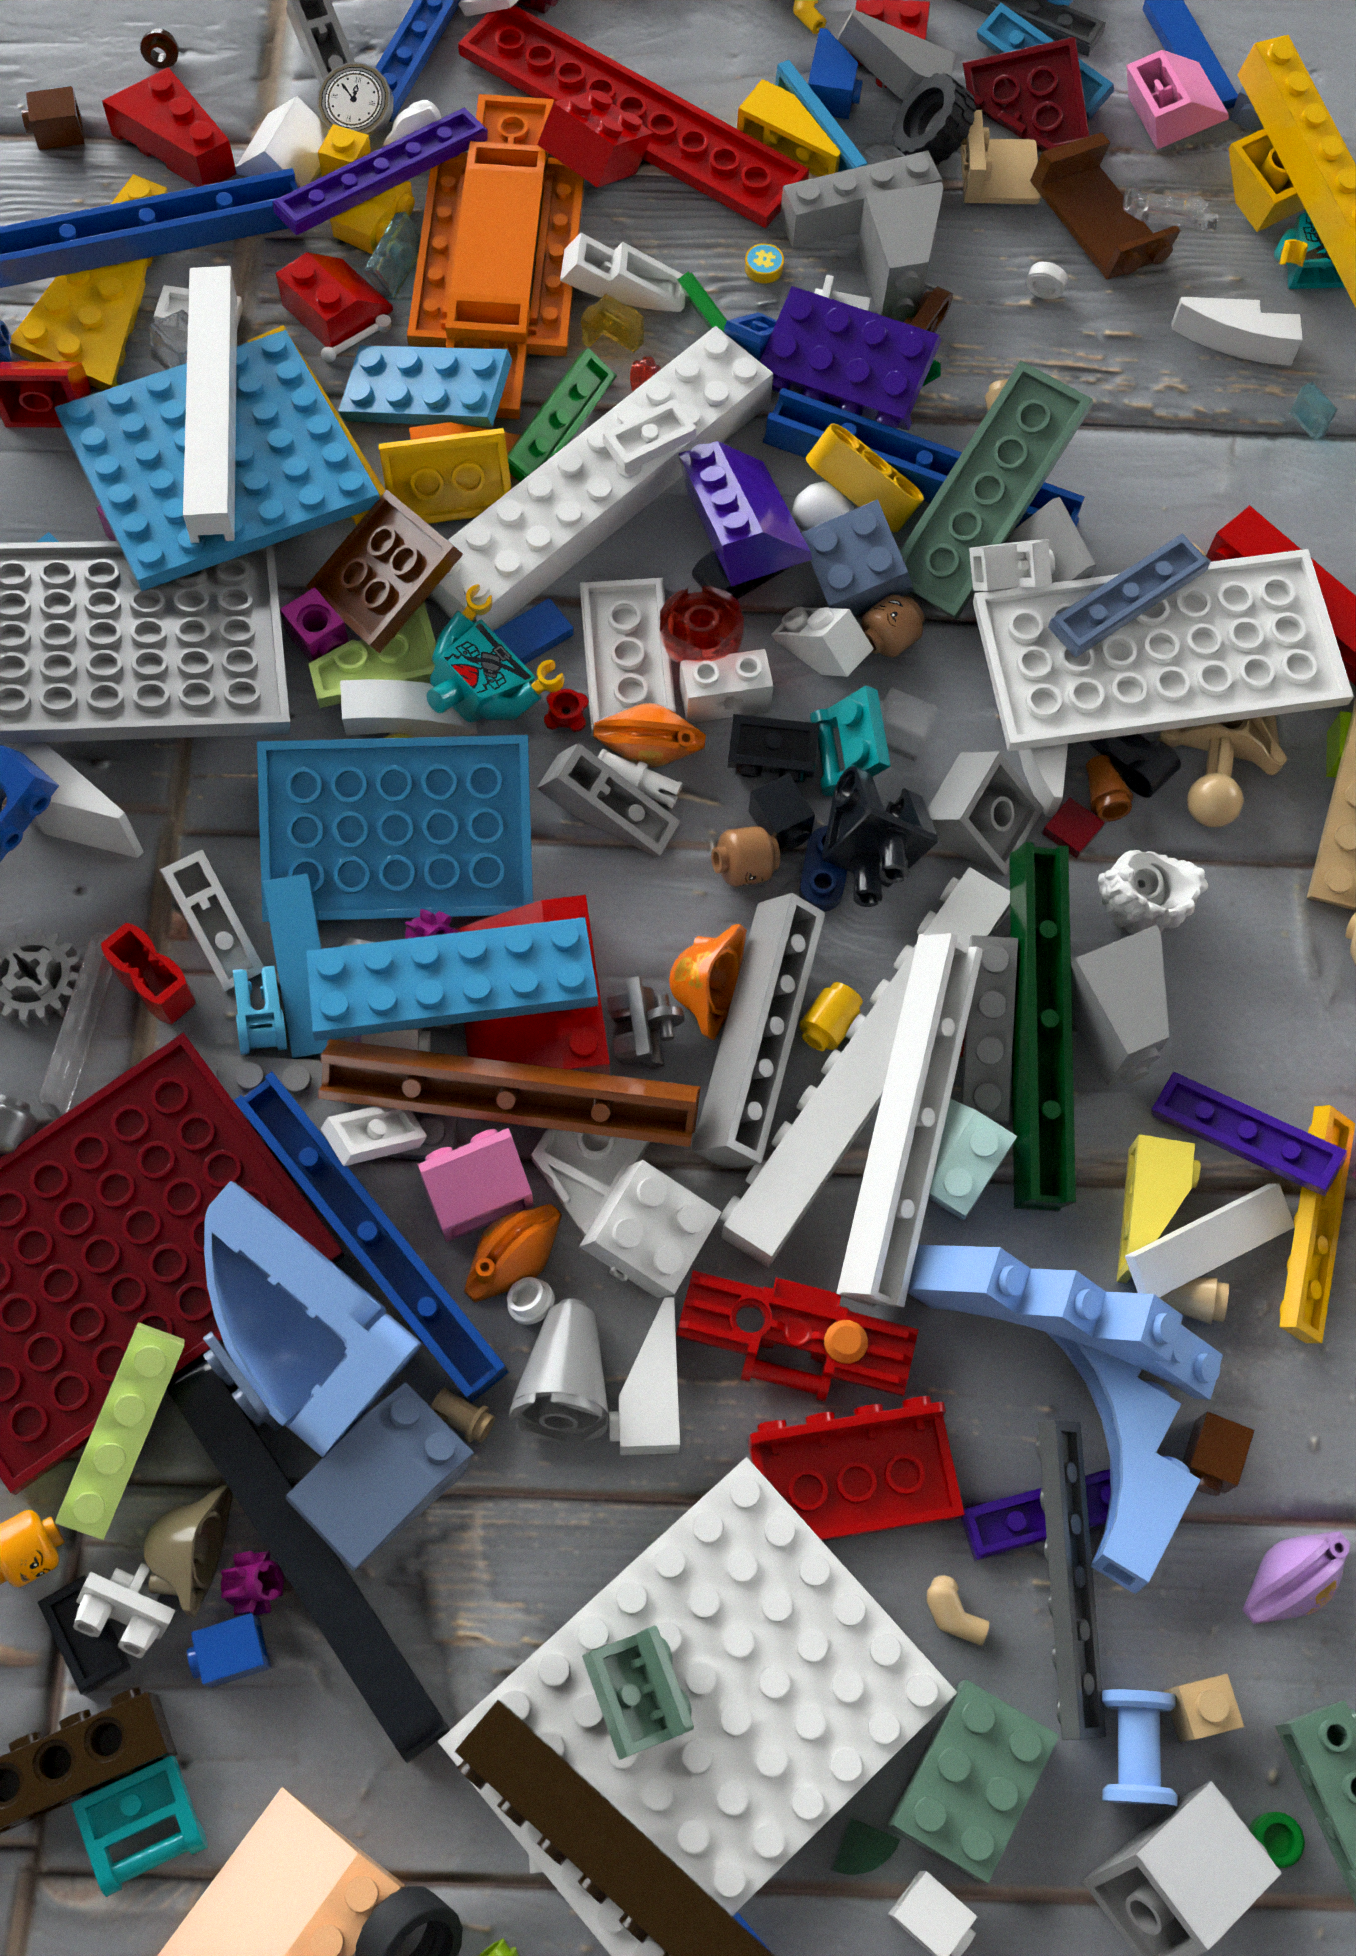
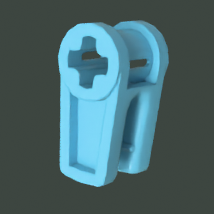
M265 966L261 970L262 986L260 987L261 999H264L265 1006L261 1010H255L251 1006L252 983L248 981L246 970H233L238 1011L236 1022L240 1055H249V1050L276 1046L278 1051L287 1050L284 1016L279 1004L275 966Z

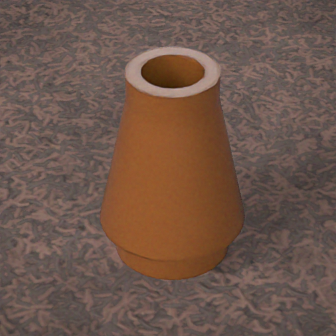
M1098 755L1091 758L1085 766L1088 773L1091 811L1098 815V818L1106 822L1116 821L1125 817L1132 809V792L1113 766L1109 756Z

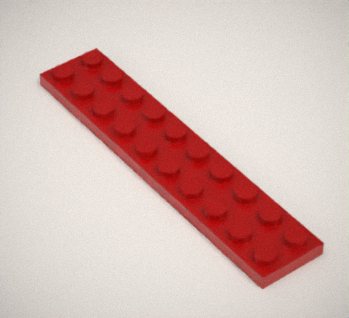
M515 5L508 9L488 12L458 43V52L461 57L534 98L554 99V102L592 90L607 94L612 99V104L622 111L638 116L643 122L642 125L653 132L643 160L765 229L781 212L783 186L808 180L809 169Z

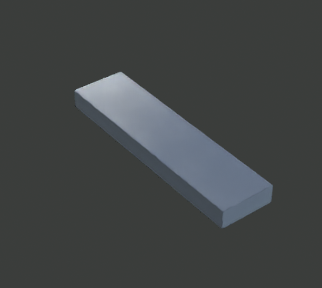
M1182 533L1050 619L1048 628L1070 653L1077 658L1205 573L1210 562Z

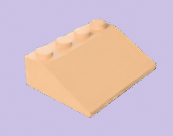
M282 1787L158 1956H355L356 1943L362 1927L374 1909L392 1893L404 1889L406 1885Z

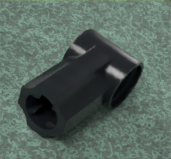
M1141 734L1090 740L1089 742L1102 755L1110 757L1112 763L1123 771L1122 775L1128 787L1144 798H1150L1181 767L1178 755L1170 746L1161 741H1153L1151 743Z

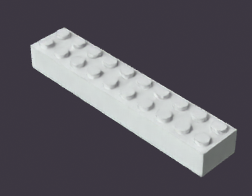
M713 327L453 535L448 541L463 555L430 593L428 598L447 616L452 618L458 610L463 612L467 607L466 593L472 585L479 584L480 590L473 597L472 602L476 605H482L492 595V608L487 614L476 615L473 621L476 623L482 619L492 631L498 629L683 476L678 453L691 450L699 444H709L715 441L725 442L765 409L771 401L773 372L718 327ZM676 399L697 428L696 439L624 474L603 444V433L670 400Z

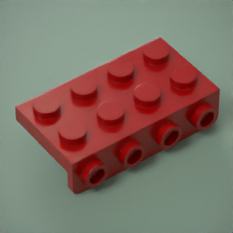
M930 1396L906 1399L902 1401L903 1408L885 1411L882 1404L865 1405L854 1409L855 1416L835 1419L834 1412L817 1413L805 1417L806 1424L788 1427L786 1420L768 1421L758 1424V1432L749 1435L747 1442L751 1462L822 1542L962 1518L965 1515L944 1421L946 1413L945 1403H932Z

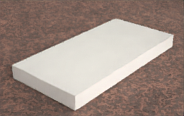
M663 578L580 582L591 737H593L595 722L644 703L659 704L676 713Z

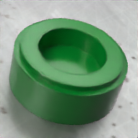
M1266 1812L1257 1816L1250 1824L1249 1831L1266 1848L1269 1857L1278 1868H1287L1299 1861L1304 1851L1305 1839L1300 1825L1291 1816L1282 1812Z

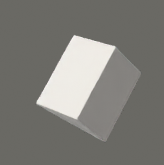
M296 96L267 114L237 164V174L250 177L293 168L297 187L300 188L315 181L321 172L318 150L326 138L329 129Z

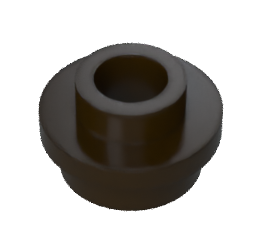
M153 29L147 32L141 40V54L150 65L164 69L176 63L179 47L170 32L164 29ZM154 48H160L165 53H158Z

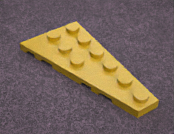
M133 174L111 204L165 194L168 191L164 186ZM153 257L55 277L11 336L12 341L9 345L11 351L35 362H82L91 386L103 391L118 386L116 378L119 367L124 365L128 335L134 329L146 285L145 274L147 267H151Z

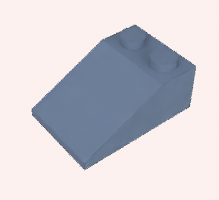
M404 1382L370 1410L286 1495L285 1499L343 1562L355 1572L464 1476L474 1452Z

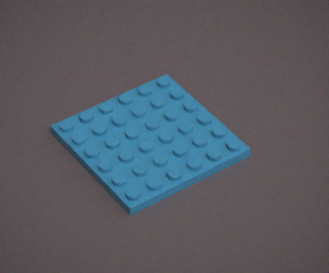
M286 330L237 346L234 541H226L224 534L200 535V543H191L183 517L187 363L54 407L58 420L141 591L368 511L380 499L376 487Z

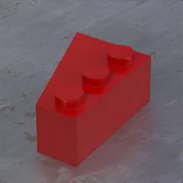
M169 67L102 100L112 136L119 140L125 138L137 145L139 152L147 157L153 155L166 163L167 169L195 186L200 187L220 183L237 174L229 139Z

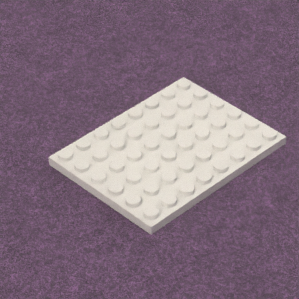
M746 1457L445 1734L438 1743L454 1763L459 1766L463 1759L454 1751L497 1700H501L733 1916L958 1692ZM655 1625L658 1627L661 1637L666 1640L671 1649L672 1668L680 1689L689 1698L694 1729L619 1760L582 1655L635 1635ZM471 1782L611 1956L664 1955L666 1951L650 1936L644 1943H641L618 1921L624 1914V1911L609 1897H607L603 1904H600L577 1882L583 1873L568 1858L560 1866L537 1844L543 1835L530 1822L526 1821L520 1828L508 1818L497 1806L503 1797L493 1787L486 1783L480 1790Z

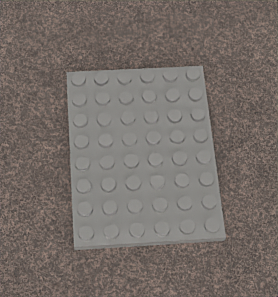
M117 541L0 543V744L290 734V715L274 544L141 591Z

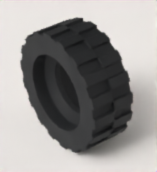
M935 73L929 78L926 77L905 97L902 102L903 104L896 113V119L892 126L894 146L906 156L928 150L936 166L943 160L946 161L955 150L959 149L962 141L968 136L971 125H973L974 112L976 111L974 96L946 73L941 75ZM942 108L937 121L925 133L930 120Z

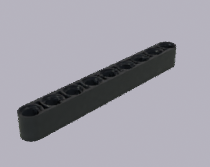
M206 1359L170 1382L167 1386L169 1394L404 1761L409 1763L447 1734L450 1728L338 1555L285 1499L286 1495L294 1487L245 1412L232 1396V1392L222 1378L220 1379Z

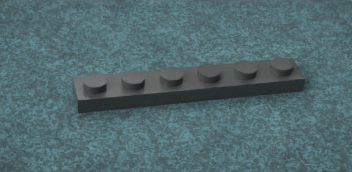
M1058 1420L1038 1422L1039 1436L1036 1442V1450L1042 1469L1043 1487L1040 1493V1502L1045 1512L1047 1535L1044 1544V1555L1049 1565L1051 1591L1048 1596V1607L1053 1617L1055 1640L1052 1650V1661L1057 1671L1059 1692L1056 1714L1061 1725L1062 1740L1106 1737L1104 1704L1102 1702V1678L1093 1568L1090 1567L1092 1556L1081 1423Z

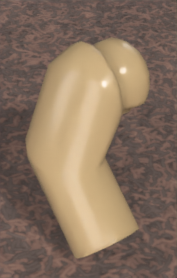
M946 1575L934 1578L927 1590V1604L936 1626L945 1633L982 1646L986 1639L990 1622L964 1612L957 1593L959 1587L953 1578Z

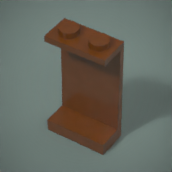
M1103 132L1043 151L1030 182L1108 280L1122 274H1132L1138 268L1152 263L1159 264L1166 260L1172 253V246L1181 230L1177 225L1155 233L1149 229L1100 167L1111 143Z

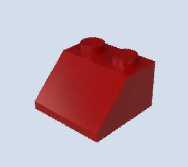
M306 252L275 273L282 306L325 347L333 348L375 324L377 316L382 314L388 315L393 311V306L342 258Z
M25 360L0 362V416L5 427L62 428L54 407L91 395V386L82 362H30Z

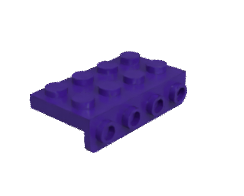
M791 286L760 363L773 372L772 390L780 393L781 389L785 388L851 413L874 419V421L887 426L909 430L912 424L909 416L942 340L939 334Z

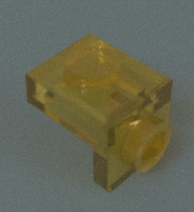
M605 294L595 305L592 304L587 307L582 315L580 322L582 326V343L587 347H591L602 334L633 353L644 343V317L635 308L622 304L608 294Z

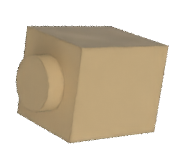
M1228 1673L1164 1690L1165 1693L1176 1695V1707L1170 1713L1179 1743L1244 1727Z

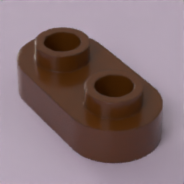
M939 286L932 292L927 290L920 300L914 319L908 317L904 323L935 333L947 315L953 299V293Z

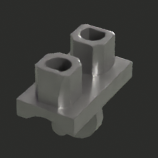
M639 976L626 979V990L607 997L611 1019L616 1024L632 1020L633 1032L614 1036L615 1057L623 1064L643 1061L651 1069L665 1066L661 1041H671L674 1039L673 1027L679 1026L685 1021L684 1011L680 1007L670 1006L667 994L654 996V990L650 987H644Z

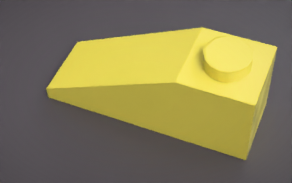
M1139 1134L1129 1147L1117 1282L1127 1283L1132 1277L1125 1256L1158 1240L1191 1188L1197 1187L1201 1164L1199 1160H1194L1195 1143Z

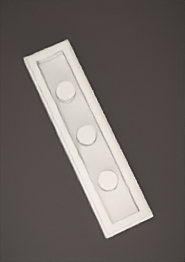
M1269 1183L1126 1255L1125 1259L1137 1292L1155 1294L1157 1297H1161L1294 1228V1223L1280 1183Z

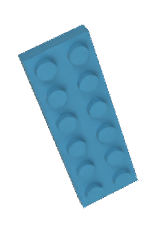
M585 917L306 951L312 1030L315 1041L598 1006V995Z

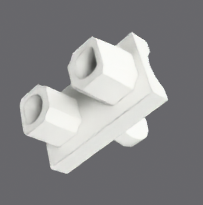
M142 1562L135 1576L118 1568L115 1569L110 1580L90 1572L76 1601L80 1605L73 1628L88 1636L99 1637L108 1617L128 1625L118 1647L128 1654L142 1658L155 1639L161 1640L176 1610L157 1602L160 1594L149 1592V1582L145 1581V1578L150 1569L147 1564Z

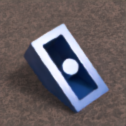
M820 28L808 85L833 117L849 119L852 103L859 104L863 85V80L856 79L858 62L828 29Z

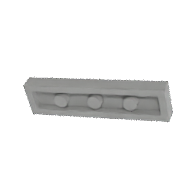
M972 935L970 936L969 947L977 946L983 952L965 1029L961 1104L977 1110L993 1121L1008 1122L1018 938Z

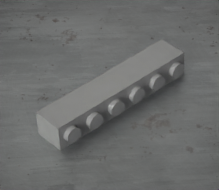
M793 893L757 904L691 1150L726 1169L762 1164L825 916L824 911Z

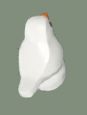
M428 100L412 103L407 109L397 115L392 125V131L386 136L383 145L386 146L441 119L440 111Z

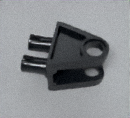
M850 766L842 773L834 790L822 856L823 861L852 872L854 874V902L862 907H873L878 905V901H882V885L889 888L893 883L904 881V877L909 876V869L938 843V835L922 796L903 788L900 797L895 803L889 801L885 811L872 775L856 766Z

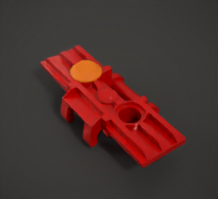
M693 1270L676 1337L746 1355L740 1380L750 1382L751 1378L815 1394L816 1400L826 1402L832 1378L904 1396L919 1329L848 1311L849 1308L839 1306L841 1295L777 1277L775 1278L773 1288L766 1286L760 1288ZM747 1307L757 1309L764 1318L763 1327L753 1333L743 1331L736 1321L737 1314ZM774 1344H780L811 1353L810 1359L823 1364L821 1376L756 1359L758 1348L773 1349Z

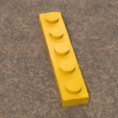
M1331 1105L1314 1106L1312 1124L1308 1129V1133L1347 1150V1158L1325 1197L1301 1186L1298 1211L1294 1216L1295 1230L1291 1255L1287 1260L1288 1274L1284 1299L1280 1305L1279 1327L1304 1343H1323L1355 1123Z

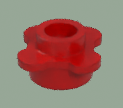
M560 689L547 695L546 700L549 705V711L544 716V724L547 728L554 730L558 727L570 728L573 732H579L585 728L586 720L583 714L584 709L589 705L586 695L571 689ZM569 709L570 712L568 714H564L562 710Z

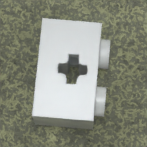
M765 649L680 661L679 689L685 718L689 723L733 717V714L751 715L770 712L774 685Z

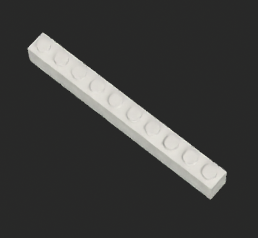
M969 867L961 880L955 877L950 880L940 897V900L945 903L937 914L931 910L928 912L919 926L917 934L936 935L953 933L958 936L957 941L969 947L970 936L972 935L993 936L1010 909V891ZM907 944L901 951L893 966L898 971L891 982L883 979L870 998V1002L874 1006L866 1017L859 1014L855 1018L845 1036L850 1039L847 1046L842 1052L835 1049L828 1057L821 1070L826 1075L818 1088L810 1085L806 1089L796 1106L801 1113L793 1124L787 1121L782 1124L771 1142V1145L776 1147L768 1161L762 1160V1164L753 1166L746 1178V1182L750 1184V1187L741 1199L734 1195L720 1216V1220L725 1222L721 1238L768 1269L880 1104L916 945L913 948Z

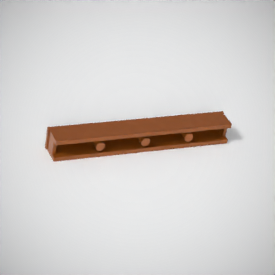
M329 1039L327 1046L321 1053L320 1063H323L318 1099L690 1147L692 1134L695 1133L701 1087Z

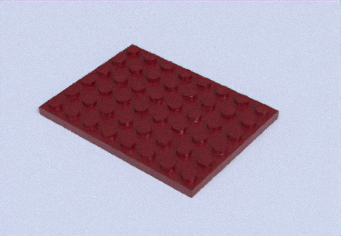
M184 1032L17 1146L15 1151L5 1154L0 1158V1478L9 1492L17 1495L88 1443L138 1322L185 1339L184 1348L170 1382L205 1358L203 1354L210 1350V1347L203 1337L208 1333L212 1332L224 1344L215 1320L207 1288L204 1227L205 1215L209 1205L230 1181L243 1188L334 1264L345 1256Z

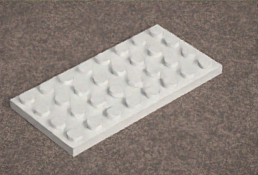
M1308 549L1210 562L1205 573L1077 658L1048 628L1050 619L1119 574L1054 582L1052 585L1042 587H1017L979 592L974 595L973 606L1008 752L1349 705L1354 697Z

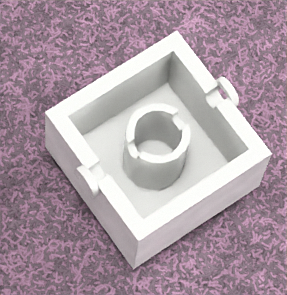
M641 1160L626 1167L579 1247L611 1268L609 1273L621 1281L629 1279L656 1298L673 1295L679 1288L719 1218L721 1211L646 1161Z

